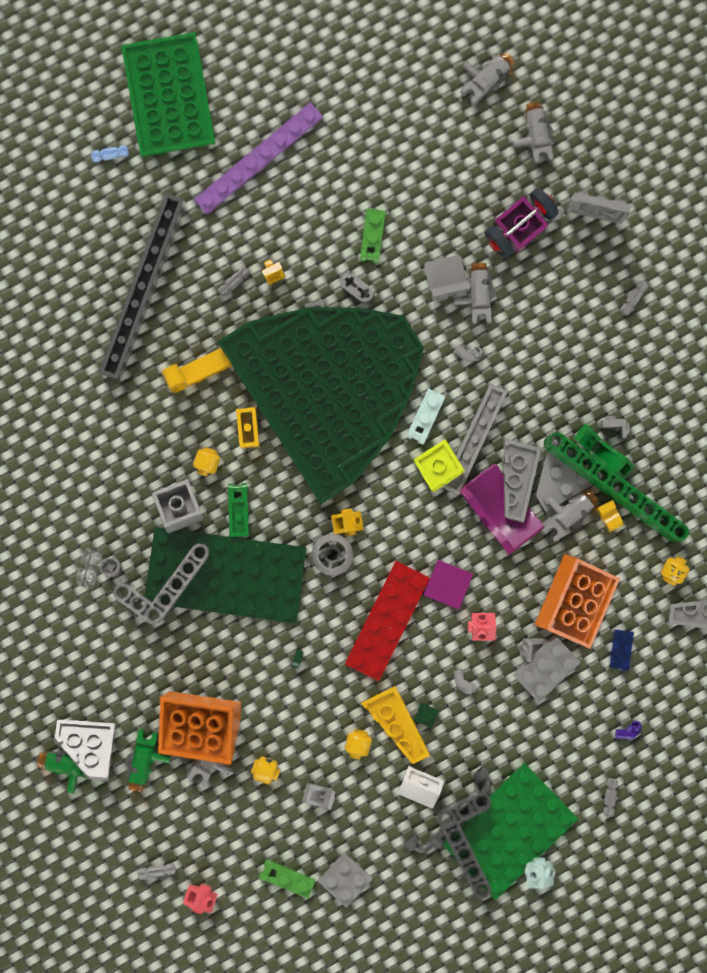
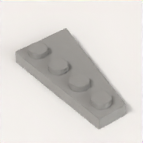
M503 439L504 518L521 523L524 522L541 448Z
M707 600L670 604L668 623L707 628Z

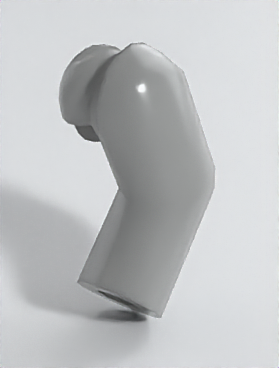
M463 669L453 671L456 687L465 694H472L476 691L475 683H469L464 680Z

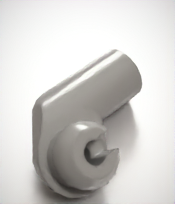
M460 344L453 351L466 362L479 360L483 354L480 347L466 350Z

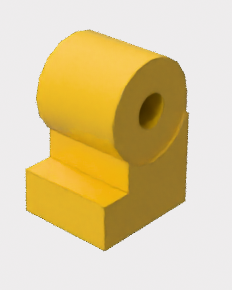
M613 500L595 508L608 532L623 526V521Z

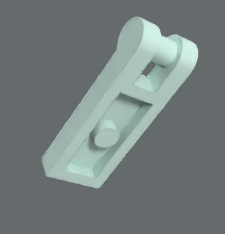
M431 389L427 390L407 433V438H414L419 441L418 443L424 444L446 396ZM417 426L424 429L422 434L415 431Z

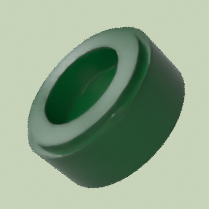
M296 649L292 668L299 669L304 653L302 650Z

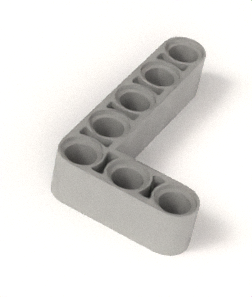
M197 544L192 547L153 602L128 584L117 585L113 592L114 597L148 623H160L210 555L209 548L204 544ZM199 547L205 549V556L203 558H198L195 554L196 549ZM187 563H192L194 566V571L191 574H187L184 571V566ZM177 578L182 581V587L178 590L173 587V581ZM121 587H125L128 590V595L125 598L119 596V589ZM164 594L169 595L171 598V602L168 605H164L161 602ZM138 598L144 602L142 609H137L134 606V602ZM152 610L159 612V619L157 621H153L150 618Z

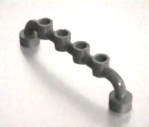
M482 766L472 777L477 783L482 781L483 788L480 791L488 794L491 787L490 780L487 777L489 772ZM480 796L476 800V804L480 806L486 803L484 796ZM462 806L459 809V813H468L469 806ZM441 828L424 845H419V839L414 834H411L403 842V846L407 850L413 849L420 853L427 852L433 847L439 849L445 842L443 839L445 834Z

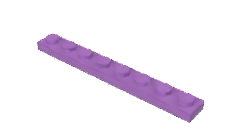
M310 102L194 200L208 215L323 119V116Z

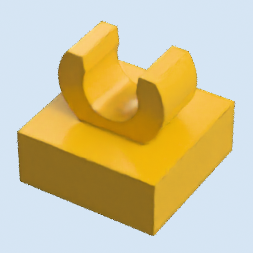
M271 259L264 262L266 269L262 270L268 285L285 278L279 262L273 264Z

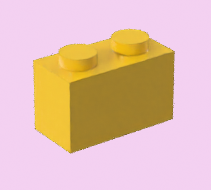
M255 407L236 409L240 448L260 447L257 409Z

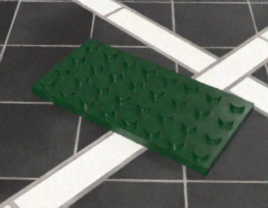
M154 527L145 597L150 601H154L192 547L197 544H204L209 548L210 555L173 607L289 623L297 622L307 547L176 530L168 534L165 528ZM202 547L197 548L196 556L203 558L205 556V549ZM187 563L184 566V571L187 574H191L194 571L192 563ZM178 578L175 579L173 587L177 590L180 589L182 581ZM164 594L161 602L164 605L170 604V596Z

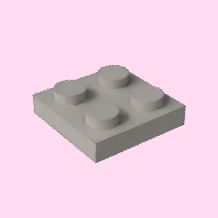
M343 852L319 878L318 882L347 908L373 878L350 856Z

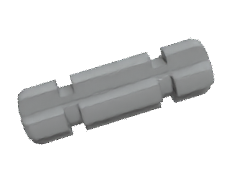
M242 266L238 273L235 272L225 282V285L218 289V292L223 297H226L230 290L235 289L243 281V278L250 274L247 267Z
M641 280L625 301L626 303L622 305L620 311L625 315H629L633 309L632 307L637 304L649 285Z
M608 778V789H606L604 802L606 806L603 809V815L613 817L618 780Z
M170 863L166 866L158 865L148 869L140 868L138 869V878L142 880L147 879V877L154 878L165 876L166 874L172 875L176 873V867L174 863Z

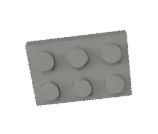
M553 635L532 656L531 662H525L513 676L540 702L580 662Z

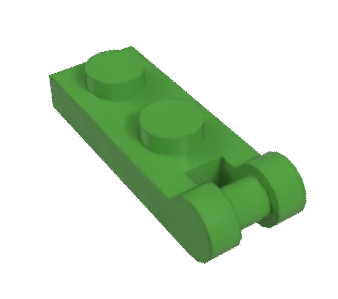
M367 208L360 261L366 262V260H371L373 263H379L386 212L384 210ZM367 248L375 249L374 253H368Z
M269 859L265 860L264 870L260 872L258 878L309 898L316 879ZM272 869L277 870L275 877L270 875Z

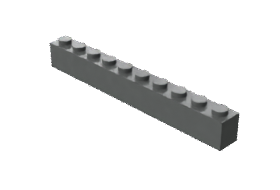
M168 193L164 196L99 371L103 376L121 381L186 206L182 198Z

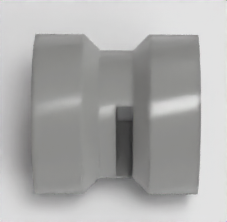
M105 558L100 564V571L105 576L114 577L121 572V563L116 558Z

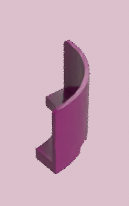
M497 464L491 465L459 490L470 508L479 516L482 524L487 530H490L495 540L508 555L544 528L543 523L529 507H527L523 523L504 518V474Z

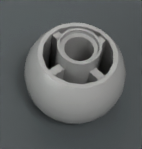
M324 535L315 542L312 548L313 564L325 575H340L352 564L353 548L350 542L341 535ZM333 541V546L326 548L325 551H320L325 543ZM337 542L343 545L346 555H341V551L336 547ZM331 549L338 552V558L333 561L327 557V553ZM319 554L324 555L325 560L329 562L328 568L321 563ZM341 558L345 559L341 566L332 569L333 563H337Z

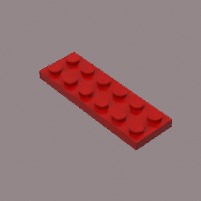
M395 561L345 665L380 681L430 577Z

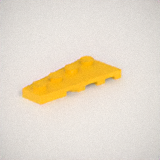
M396 686L361 702L412 764L431 755Z

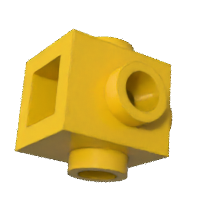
M351 508L341 510V514L331 515L334 534L345 533V537L357 535L356 531L364 530L361 511L353 512Z

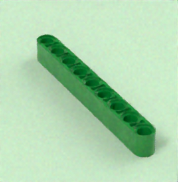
M555 432L545 438L544 448L550 454L667 540L677 543L689 536V529L684 523L566 436ZM552 438L558 442L557 447L551 443ZM567 450L572 451L573 458L567 455ZM583 461L588 463V469L583 467ZM598 472L603 474V481L598 478ZM614 484H617V485H618V487H619V492H616V491L614 490V488H613V485H614ZM629 495L634 497V504L629 501ZM645 506L650 510L649 515L644 511ZM660 517L664 519L665 526L660 524ZM675 529L680 531V537L676 536Z

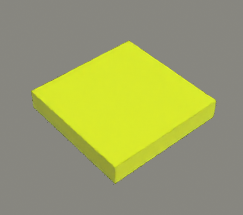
M446 439L413 460L433 493L465 473L464 468Z

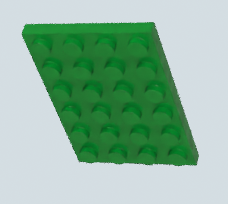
M196 32L121 45L140 156L147 157L216 144Z
M524 762L489 796L491 805L487 810L460 824L490 885V895L495 900L525 872L527 863L534 861V858H539L578 820L574 813ZM457 831L452 836L450 835V839L458 840L461 834ZM445 838L443 846L456 859L447 838ZM462 849L459 852V857L466 858L469 855L467 849ZM470 867L468 872L473 876L477 874L478 868ZM481 884V886L486 890L487 886Z

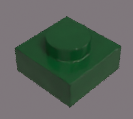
M421 702L414 721L432 728L439 710Z

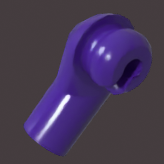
M633 721L625 730L615 729V739L633 740L641 732L642 724L639 721Z

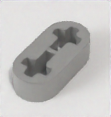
M351 273L345 274L342 277V288L361 303H368L372 300L373 290L365 282ZM354 279L353 284L357 287L354 288L351 285L347 287L345 280ZM358 289H361L362 291L368 290L369 297H364L362 299L361 293L358 291Z

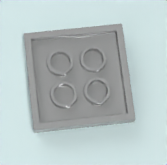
M578 191V193L574 192L567 205L566 212L622 224L630 214L632 205L627 204V201L617 199L612 201L603 195L594 197L589 196L588 192Z

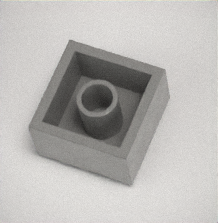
M188 479L152 493L168 534L204 520Z

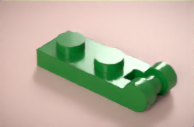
M234 483L228 484L229 537H249L248 484L234 485ZM234 493H242V498H234Z

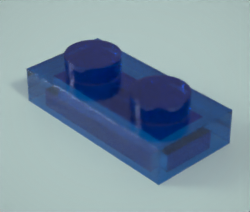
M614 629L609 661L610 668L629 670L634 632Z

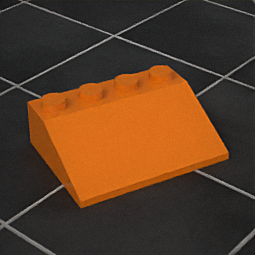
M564 554L534 625L591 649L620 578L578 558Z
M172 691L167 692L160 697L158 753L231 765L241 721V702Z

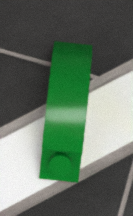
M586 423L573 438L579 447L624 480L635 468L634 464L626 456L609 446Z

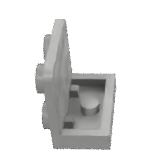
M456 255L425 263L424 268L432 300L443 301L453 295L461 297L467 295V292L470 291V284L466 280L461 256Z

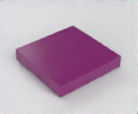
M437 560L423 595L460 609L473 573Z

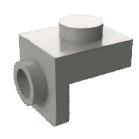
M605 416V420L600 421V429L620 428V439H626L630 433L629 423H626V419H617V416Z
M545 638L523 639L520 646L521 657L526 662H531L532 656L547 640Z
M307 783L302 802L330 810L335 801V791L328 787Z

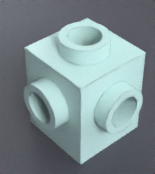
M534 858V861L526 864L527 887L546 889L554 885L555 871L553 869V862L545 861V858Z

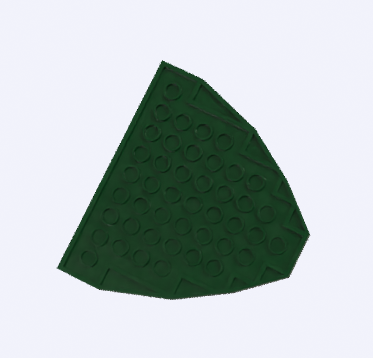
M307 307L252 320L217 341L320 505L351 486L391 438L412 393L424 351L422 343L404 315L349 307Z

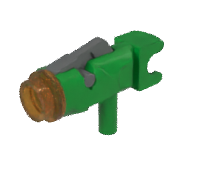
M139 728L135 750L127 755L128 790L144 791V788L147 786V778L152 771L150 768L151 763H154V761L170 763L171 756L154 753L158 732L156 731L152 734L151 739H145L144 729Z
M45 751V753H39L37 768L58 775L66 774L69 777L67 793L74 794L77 776L88 779L65 751Z

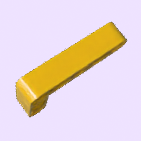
M220 348L182 367L174 364L163 369L161 372L169 389L173 393H177L232 367V365Z

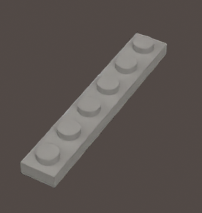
M490 383L456 455L465 473L441 488L459 496V490L463 488L508 391Z

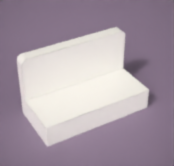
M408 766L398 794L433 808L440 796L444 781Z

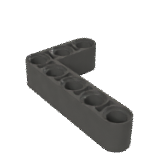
M477 791L441 809L437 815L438 822L474 895L479 899L489 897L491 888L459 823L490 807V797L484 791ZM480 796H484L487 799L486 803L482 806L476 804V800ZM460 806H469L468 813H459ZM444 814H450L452 819L450 822L444 823L441 821V817ZM458 831L461 834L458 840L450 839L452 832ZM462 849L469 851V855L466 858L459 857V852ZM476 867L478 872L472 876L467 873L468 869ZM481 884L487 886L486 891L483 893L476 891L477 886Z

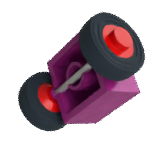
M536 188L530 193V198L535 207L523 196L495 219L493 226H490L484 232L489 246L502 257L507 258L513 253V249L516 253H519L547 229L548 223L539 213L549 220L554 219L559 214L552 197L542 189Z

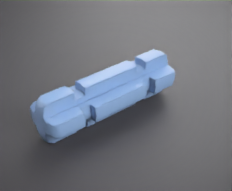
M127 145L91 152L94 162L101 161V159L109 160L129 155Z

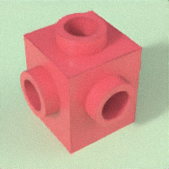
M472 613V619L468 621V633H472V641L495 640V613Z
M205 884L200 886L189 885L183 904L198 914H203V912L212 913L218 894L211 890L212 887Z

